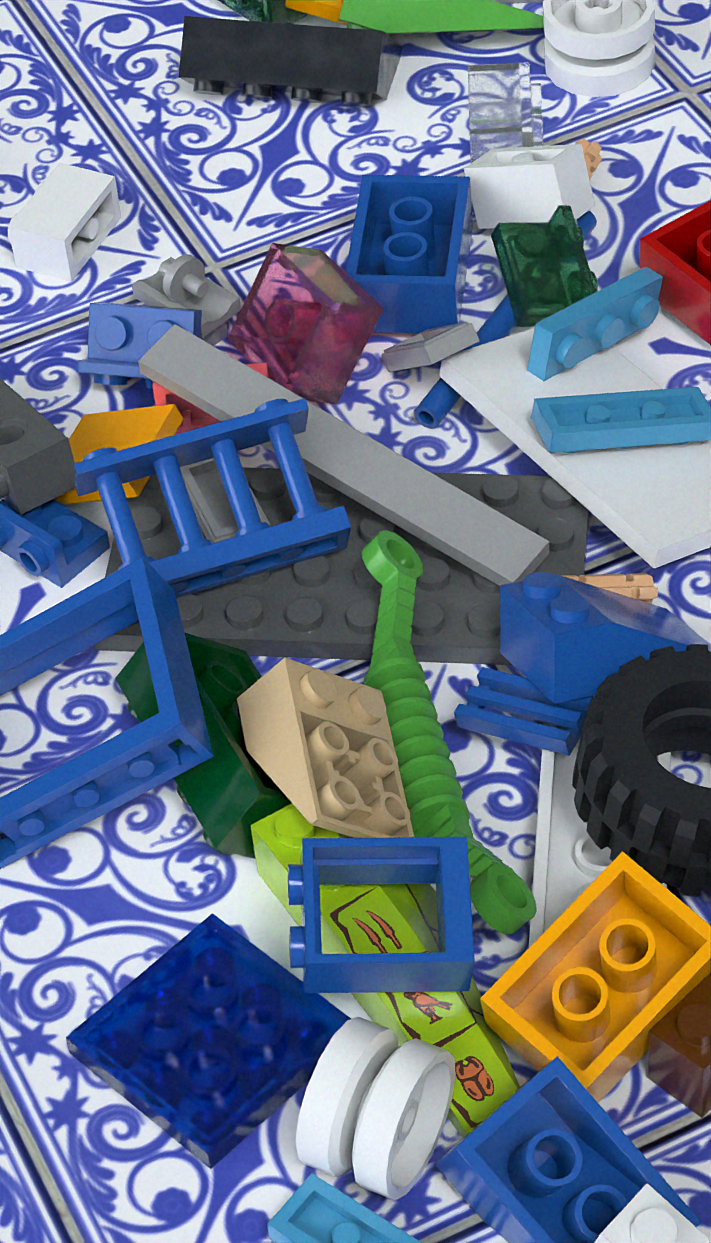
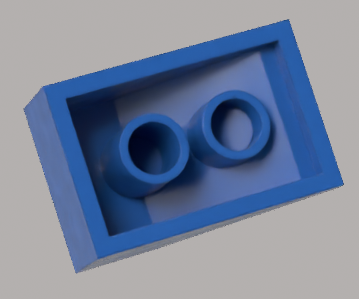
M547 572L532 573L525 576L523 581L500 585V653L554 704L595 696L597 688L606 677L615 672L618 673L621 665L640 655L645 660H649L650 652L656 649L673 646L675 652L685 651L686 647L690 644L708 645V651H711L710 643L668 609Z
M558 1056L534 1074L435 1163L436 1167L478 1216L508 1243H594L603 1230L647 1183L695 1227L702 1223Z

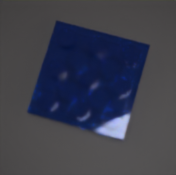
M212 913L66 1037L69 1053L202 1163L212 1169L311 1079L318 1060L331 1038L351 1018L320 994L304 993L303 981Z

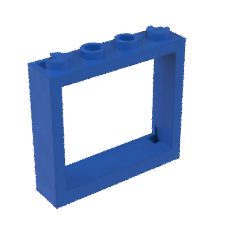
M143 557L0 635L1 696L139 621L159 708L158 714L0 798V869L214 757L175 591ZM180 739L183 744L176 747L172 742ZM1 833H5L8 837L2 839Z

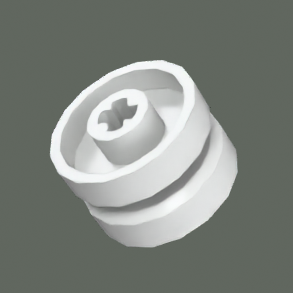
M654 0L543 1L545 70L547 76L556 86L576 95L606 97L634 90L649 78L655 67V43L653 36L655 30Z
M361 1017L347 1020L331 1038L319 1058L307 1086L298 1117L295 1141L298 1159L310 1167L335 1177L342 1176L354 1168L355 1182L361 1187L394 1201L405 1196L419 1180L431 1159L446 1122L456 1077L455 1059L448 1050L417 1038L407 1041L399 1047L398 1037L390 1028Z

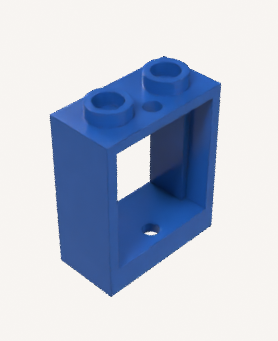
M467 837L302 838L301 863L288 864V906L301 905L302 926H290L289 958L290 968H303L304 993L469 991L475 958ZM436 883L439 953L322 954L320 885Z

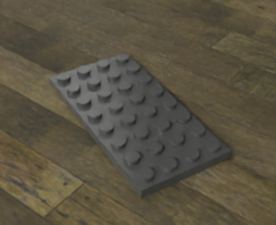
M243 467L249 487L266 515L270 527L292 521V517L296 512L281 469ZM309 473L308 476L319 506H325L329 510L344 505L351 525L346 549L176 598L185 633L245 650L249 656L371 660L374 639L376 638L375 631L379 605L381 604L382 585L366 568L361 551L380 531L388 530L396 533L408 542L418 554L423 564L424 572L416 581L415 594H413L415 595L412 610L414 614L412 626H410L412 627L411 641L409 642L412 645L413 654L417 662L512 665L500 653L499 585ZM433 473L548 540L549 555L533 573L547 572L555 575H576L578 577L579 575H585L590 511L551 476ZM157 474L151 475L139 496L127 498L146 556H151L154 560L177 554V550L181 545ZM115 538L113 539L105 577L109 576L110 573L118 571L119 567L123 564ZM139 621L94 644L95 650L136 652L143 643Z

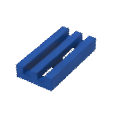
M482 667L477 674L478 687L471 685L465 694L468 701L467 705L459 703L454 711L458 727L570 756L581 737L587 709L594 696L554 704L527 678ZM488 707L499 711L515 714L516 718L484 710V708ZM540 721H543L546 723L566 727L567 730L565 731L554 727L542 725L539 723Z

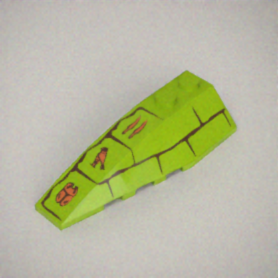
M292 803L253 823L251 831L259 876L297 925L302 926L301 905L288 906V864L301 863L302 838L354 837L311 825ZM429 883L320 885L322 954L439 953L436 891ZM473 976L469 991L351 993L373 1022L390 1028L397 1035L399 1047L405 1042L417 1038L448 1050L455 1059L456 1077L447 1118L463 1138L520 1088L499 1036L485 1024L480 1000L481 995Z

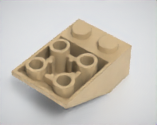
M284 657L237 698L247 752L311 825L354 838L414 837L410 812L407 807L399 771L398 758L395 753L386 705L381 690Z

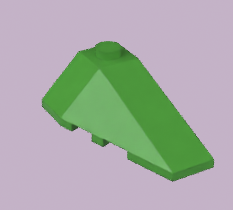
M344 0L338 21L347 23V28L380 30L388 35L544 29L542 15L492 0Z

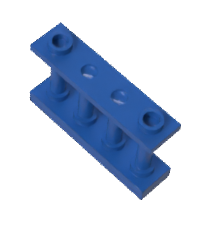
M303 398L293 402H288L287 399L271 400L257 407L254 413L120 451L112 447L98 449L87 454L81 462L74 463L75 488L78 496L96 491L100 493L123 562L118 570L143 557L175 591L176 598L346 549L351 525L344 505L329 510L325 506H319L294 437L295 434L306 431L309 411L306 399ZM270 441L296 512L292 517V521L271 527L268 523L261 522L237 453L239 450ZM214 458L239 529L235 533V537L213 544L211 540L204 539L180 470V467ZM157 474L181 545L177 550V554L154 560L153 557L146 556L122 486L123 483Z

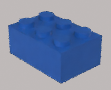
M362 175L344 277L348 332L418 334L427 329L460 323L473 229L470 177Z

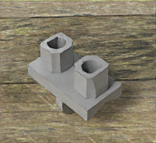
M184 254L176 259L168 258L161 263L159 270L152 277L146 280H137L132 284L134 297L148 306L202 310L201 339L212 346H215L227 337L226 321L241 311L240 297L204 277L205 268L203 262L190 254Z

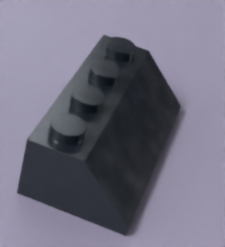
M184 16L179 78L194 84L193 92L201 94L223 95L224 87L243 88L242 96L250 98L272 99L273 91L292 92L291 99L300 102L321 103L322 95L341 96V104L370 107L372 99L387 100L401 58L402 46L384 31Z

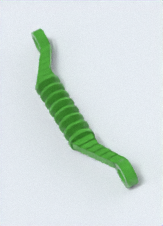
M383 530L374 536L361 551L366 568L382 585L381 604L379 605L375 631L376 638L374 639L372 651L373 655L370 670L364 677L363 685L382 691L414 837H467L469 874L475 878L470 884L471 901L482 919L493 929L503 934L511 935L535 917L537 911L536 902L531 890L523 879L511 867L504 864L500 858L493 855L492 851L473 838L469 825L470 813L465 800L462 799L463 791L461 785L455 779L457 773L453 762L449 759L450 751L447 743L443 740L444 733L440 722L437 721L438 714L434 704L431 702L432 696L428 685L425 683L426 677L421 664L417 662L413 654L412 645L409 643L412 634V627L410 626H412L414 614L412 610L415 595L413 594H415L416 581L424 572L423 564L418 554L408 542L394 532Z

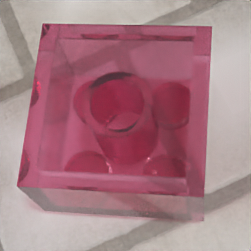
M272 243L227 339L251 364L267 362L269 379L305 398L309 402L337 404L384 308L323 250Z

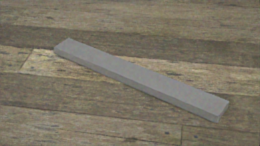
M176 324L138 361L142 375L220 421L254 413L257 407L271 400L287 399L288 402L303 399ZM306 400L309 407L306 431L295 434L294 437L306 471L499 586L523 581V578L532 574L549 555L548 540ZM271 441L261 444L274 452Z

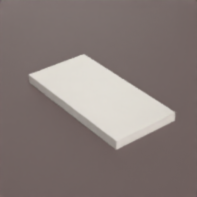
M535 328L466 349L442 359L439 376L651 567L657 568L711 547V440L694 441L686 444L643 445L628 449L604 448L579 450L574 453H549L531 419L534 398L663 389L613 346L603 349L579 362L573 368L566 369L546 381H542L527 371Z

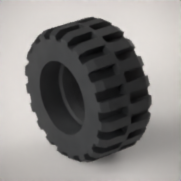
M690 644L686 647L685 651L675 652L673 646L656 649L650 652L649 660H645L640 655L621 665L618 673L615 672L606 677L597 688L595 699L589 703L572 779V786L576 790L574 804L578 816L584 823L588 822L586 832L601 850L606 847L611 850L610 859L612 862L623 851L661 884L664 883L678 887L679 895L693 897L700 896L701 891H711V788L695 785L675 776L665 769L655 759V756L674 751H693L711 755V651H708V645Z

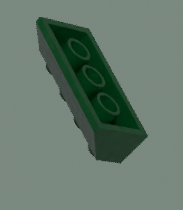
M185 633L214 757L174 777L178 785L177 793L193 810L203 827L202 834L204 839L213 849L228 856L237 854L256 859L251 825L292 804L246 750L237 698L262 676L245 650ZM143 641L115 678L128 700L127 707L130 713L140 722L159 713ZM180 739L172 742L176 747L183 744Z

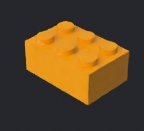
M622 851L480 998L485 1024L537 1071L541 1070L558 1056L599 1103L649 1050V1030L711 973V925Z

